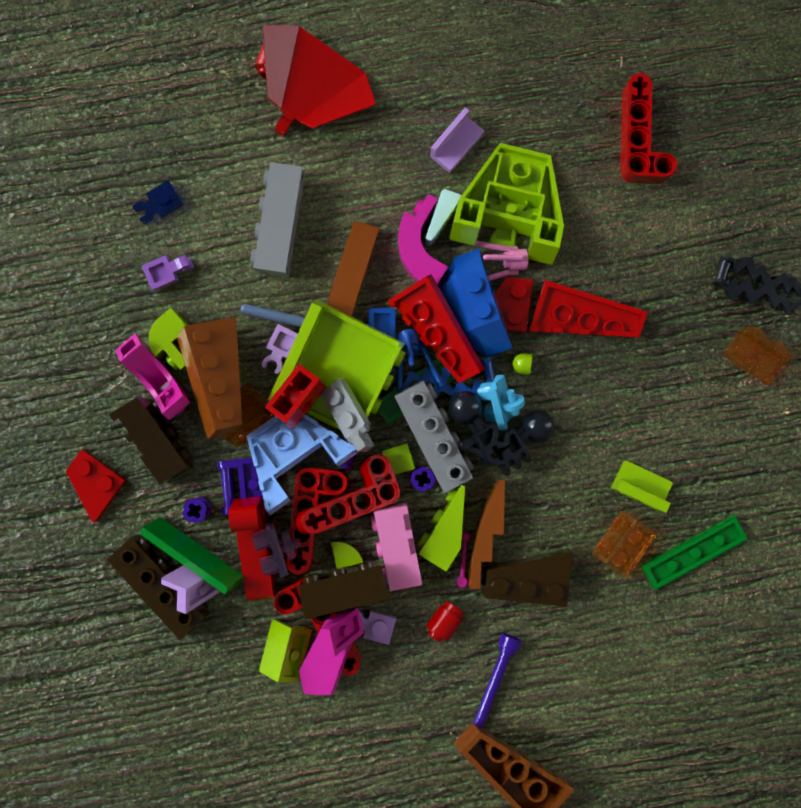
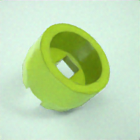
M518 354L513 360L514 370L523 375H530L532 354Z

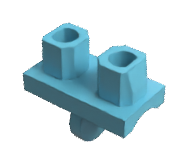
M496 375L493 382L481 383L477 391L481 401H491L492 403L487 404L484 408L485 422L497 423L499 430H507V422L514 416L519 415V409L525 405L523 395L515 394L513 389L508 390L505 375Z

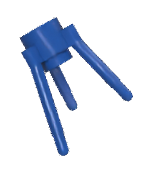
M413 329L400 332L398 340L405 343L402 351L406 352L405 357H408L409 365L414 366V356H417L419 351H421L438 386L443 388L444 384L426 349V345L419 339L418 332ZM403 361L397 367L396 389L398 392L402 390Z

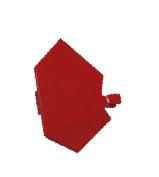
M262 24L267 98L284 114L275 126L274 131L284 137L293 121L299 125L303 124L314 129L376 105L366 73L300 26Z

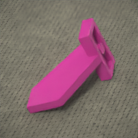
M358 607L346 609L338 616H330L325 620L299 670L304 694L332 695L335 692L352 642L364 633Z

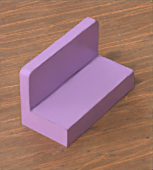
M466 107L431 147L430 157L449 173L454 170L484 134V130L469 118L470 110Z
M184 565L161 578L162 585L177 590V611L187 614L220 592Z

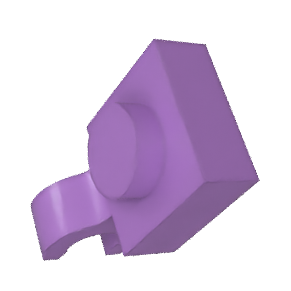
M165 255L142 265L151 290L157 291L178 282L176 274L189 271L194 268L191 258H187V255L170 261V258Z

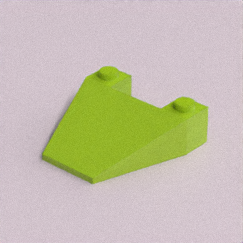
M499 143L460 197L449 240L475 246L481 225L509 232L514 229L517 231V234L531 237L528 248L529 260L552 265L560 249L564 223L551 155Z

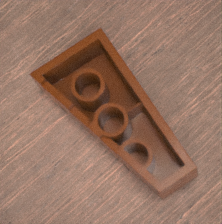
M236 317L183 326L177 340L207 438L212 439L234 434L242 425Z
M473 722L453 742L460 753L513 808H559L575 790L563 777Z

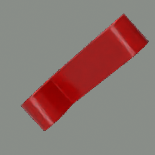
M644 73L633 75L622 92L620 173L623 180L629 183L661 184L667 181L677 170V160L669 153L651 152L652 80ZM631 112L639 113L641 119H635ZM631 138H637L641 142V146L634 145L631 142ZM630 163L637 164L640 167V172H634L630 167ZM657 164L663 165L666 168V173H661L657 169Z
M375 454L363 459L359 469L365 487L301 511L295 519L297 530L306 535L320 533L396 502L400 495V489L388 458L382 454ZM372 461L379 465V472L377 474L371 470ZM382 486L386 487L388 490V497L386 500L383 499L380 495V489ZM358 495L362 496L365 502L362 509H359L355 502ZM333 505H337L340 509L338 519L333 518L331 515V507ZM321 515L322 520L312 523L311 526L306 525V521L309 518Z
M313 467L304 468L298 472L295 479L286 559L287 567L292 573H305L312 565L314 558L316 534H310L307 540H300L296 535L295 519L298 513L301 512L299 508L301 500H310L313 506L320 504L321 494L339 495L343 493L348 487V477L344 472ZM306 472H311L316 477V483L313 487H307L302 482V477ZM332 475H338L342 478L343 486L341 489L334 490L329 486V478ZM318 517L309 518L306 521V525L311 526L312 523L318 521ZM309 546V549L304 548L302 551V559L307 560V562H304L300 567L298 562L294 561V558L299 555L300 547Z
M262 496L234 499L228 512L231 531L236 532L246 598L248 601L275 598L276 583Z
M308 574L279 590L273 602L277 612L288 615L303 608L298 585L304 584L303 578L317 574ZM281 595H291L294 599V604L292 606L283 605ZM340 612L331 613L330 616H338ZM320 616L311 618L318 633L327 618ZM355 641L352 642L347 656L349 659L354 658L353 664L350 665L349 662H345L342 675H354L360 667L361 654Z

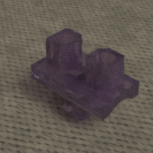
M273 521L265 523L266 529L252 535L256 552L269 547L272 548L273 555L259 559L263 575L279 573L280 577L287 576L289 574L283 553H287L289 560L296 558L295 549L301 546L300 539L291 538L289 531H284L281 533L283 541L279 543Z

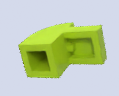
M170 308L153 323L149 332V346L154 356L162 359L168 354L165 359L175 370L179 368L187 372L180 347L178 346L177 337L183 326L188 324L176 310Z

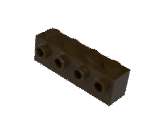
M136 535L130 537L107 561L179 640L183 639L210 614L207 610L206 602L187 614L177 611V590L161 584V578L172 572L170 570L172 568L170 563L164 557H158L152 550V543L143 536Z

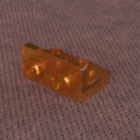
M754 326L739 329L722 356L764 385H770L785 362H790L793 356L787 352L788 349L781 343L772 342L765 337L766 334L761 329Z
M249 382L240 389L242 425L234 434L223 436L225 440L235 447H239L248 441L247 435L273 416L265 408L267 405L266 401Z
M621 511L603 538L598 542L592 555L627 579L657 534L638 519Z

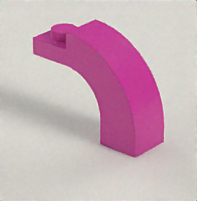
M430 194L427 195L424 201L422 199L418 201L413 210V214L416 215L415 217L405 211L399 227L398 248L404 269L414 282H418L432 274L437 285H439L448 266L432 258L425 251L421 243L422 230L437 206L438 199Z
M136 333L115 350L120 362L148 389L161 413L168 420L180 414L186 408V405L190 403L188 399L190 395L179 379L161 358L154 356L150 347Z

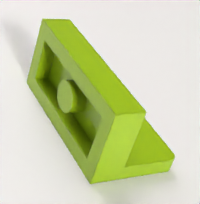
M623 461L611 489L657 511L667 513L671 503L665 500L673 483L629 461Z
M273 619L259 671L278 683L299 682V670L305 660L312 629L306 626H290L280 620Z

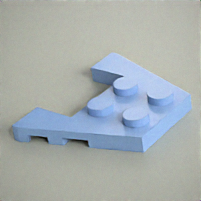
M306 414L294 430L274 416L247 435L251 456L259 479L258 483L265 502L264 506L270 515L291 501L276 479L323 446L338 467L358 453L354 445L345 442L331 430L328 431Z

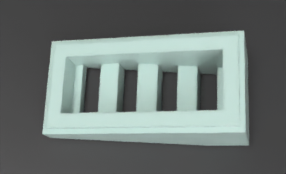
M446 189L442 190L425 238V245L431 246L455 213L458 201L462 196L461 194Z

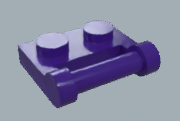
M252 458L217 462L218 470H221L224 498L223 515H228L229 507L234 500L231 468L238 467L241 498L262 496L263 498Z

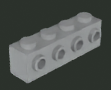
M270 162L269 170L264 172L263 186L266 187L265 197L261 196L259 202V212L262 213L261 223H256L255 238L258 239L257 247L252 249L250 264L254 265L253 268L257 273L289 278L305 179L303 167Z
M421 380L394 394L393 396L442 491L445 493L472 479L473 477L470 473L474 469L467 455L462 457L458 449L460 440L455 431L449 432L446 423L449 422L448 416L443 407L437 408L433 400L437 398V395L430 383L425 385L424 381Z

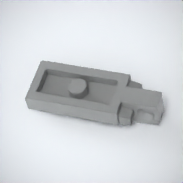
M339 378L321 395L349 444H353L358 452H367L375 446L367 433L370 430L369 425L371 423L347 381Z

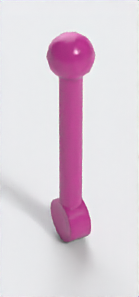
M467 531L462 532L460 576L457 578L459 587H465L468 583L465 571L467 546L471 534Z

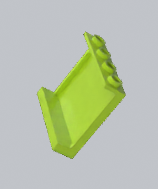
M316 300L312 302L268 400H271L296 366L300 364L321 379L326 386L325 390L339 378L345 379L369 419L371 413L376 415L383 400L379 399L382 390L388 391L394 379V376L390 375L394 365L399 367L405 357L406 352L402 351L405 343ZM320 395L306 414L340 430L322 395Z

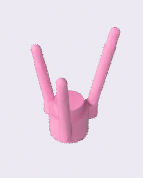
M476 241L475 246L504 251L503 255L483 256L484 260L503 261L504 268H509L505 271L490 274V281L509 275H518L519 270L527 269L528 253L526 249H518L517 246H504Z

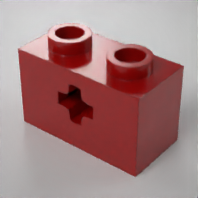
M298 364L265 408L273 416L294 430L325 390L326 386L320 378Z

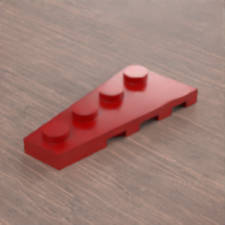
M432 274L387 300L392 308L396 307L403 315L402 319L408 326L412 325L421 335V341L426 346L429 345L437 353L436 358L459 383L485 370Z
M544 280L528 331L640 337L648 312Z

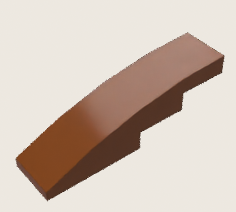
M355 220L327 305L353 317L362 291L363 281L380 230L379 227Z
M503 479L496 480L484 504L475 531L469 562V589H481V562H492L493 535H504L505 480Z

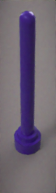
M502 632L498 642L501 652L473 721L474 724L482 729L510 656H514L515 652L519 651L522 640Z

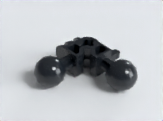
M470 391L458 392L451 398L449 403L451 417L456 422L467 425L473 434L465 441L460 442L459 448L462 451L467 450L476 454V457H479L481 462L487 467L498 466L506 476L510 475V467L516 470L521 468V460L527 463L531 462L530 454L525 447L526 443L530 441L543 443L548 441L554 434V419L548 412L543 410L528 412L522 420L520 429L515 431L513 428L498 437L499 431L495 424L486 426L481 418L483 405L481 399L475 393ZM509 445L506 449L499 451L495 456L496 458L493 459L491 457L493 450H499Z

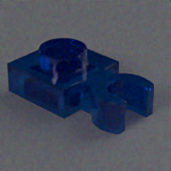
M167 180L146 193L149 201L137 202L132 208L135 212L146 209V214L140 218V221L143 224H147L153 220L154 214L158 213L161 218H164L184 204L172 184Z

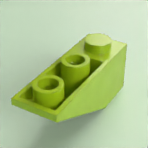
M462 484L449 491L445 498L448 504L443 511L438 509L431 521L434 526L430 533L424 532L417 543V546L420 547L418 554L446 572L461 549L465 486Z

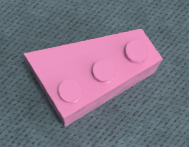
M407 503L385 506L375 510L374 515L371 516L373 531H378L380 542H376L378 558L384 559L385 568L382 571L385 585L389 584L390 591L422 585Z

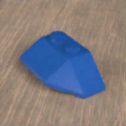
M478 248L455 257L438 287L474 351L490 357L513 349L480 249Z

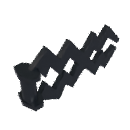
M726 256L720 258V265L712 285L722 287L730 301L743 292L750 305L763 295H766L771 308L774 309L780 304L785 314L801 305V299L789 304L785 295L793 289L797 296H801V288L796 277L788 281L787 274L784 272L772 280L764 265L758 268L755 267L753 257L735 259ZM730 266H733L735 274L745 267L751 281L760 276L762 286L753 290L749 278H746L738 285L736 278H733L731 281L726 280ZM781 284L784 292L777 295L775 288Z

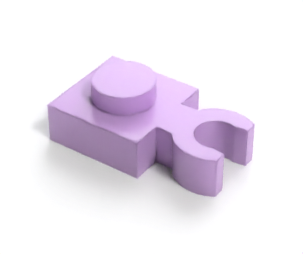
M278 324L266 346L267 349L273 352L264 358L262 367L266 369L270 362L275 361L277 368L274 373L279 375L283 367L282 360L284 357L287 358L297 333Z
M359 610L363 630H365L363 638L389 645L396 617L370 610L369 617H366Z

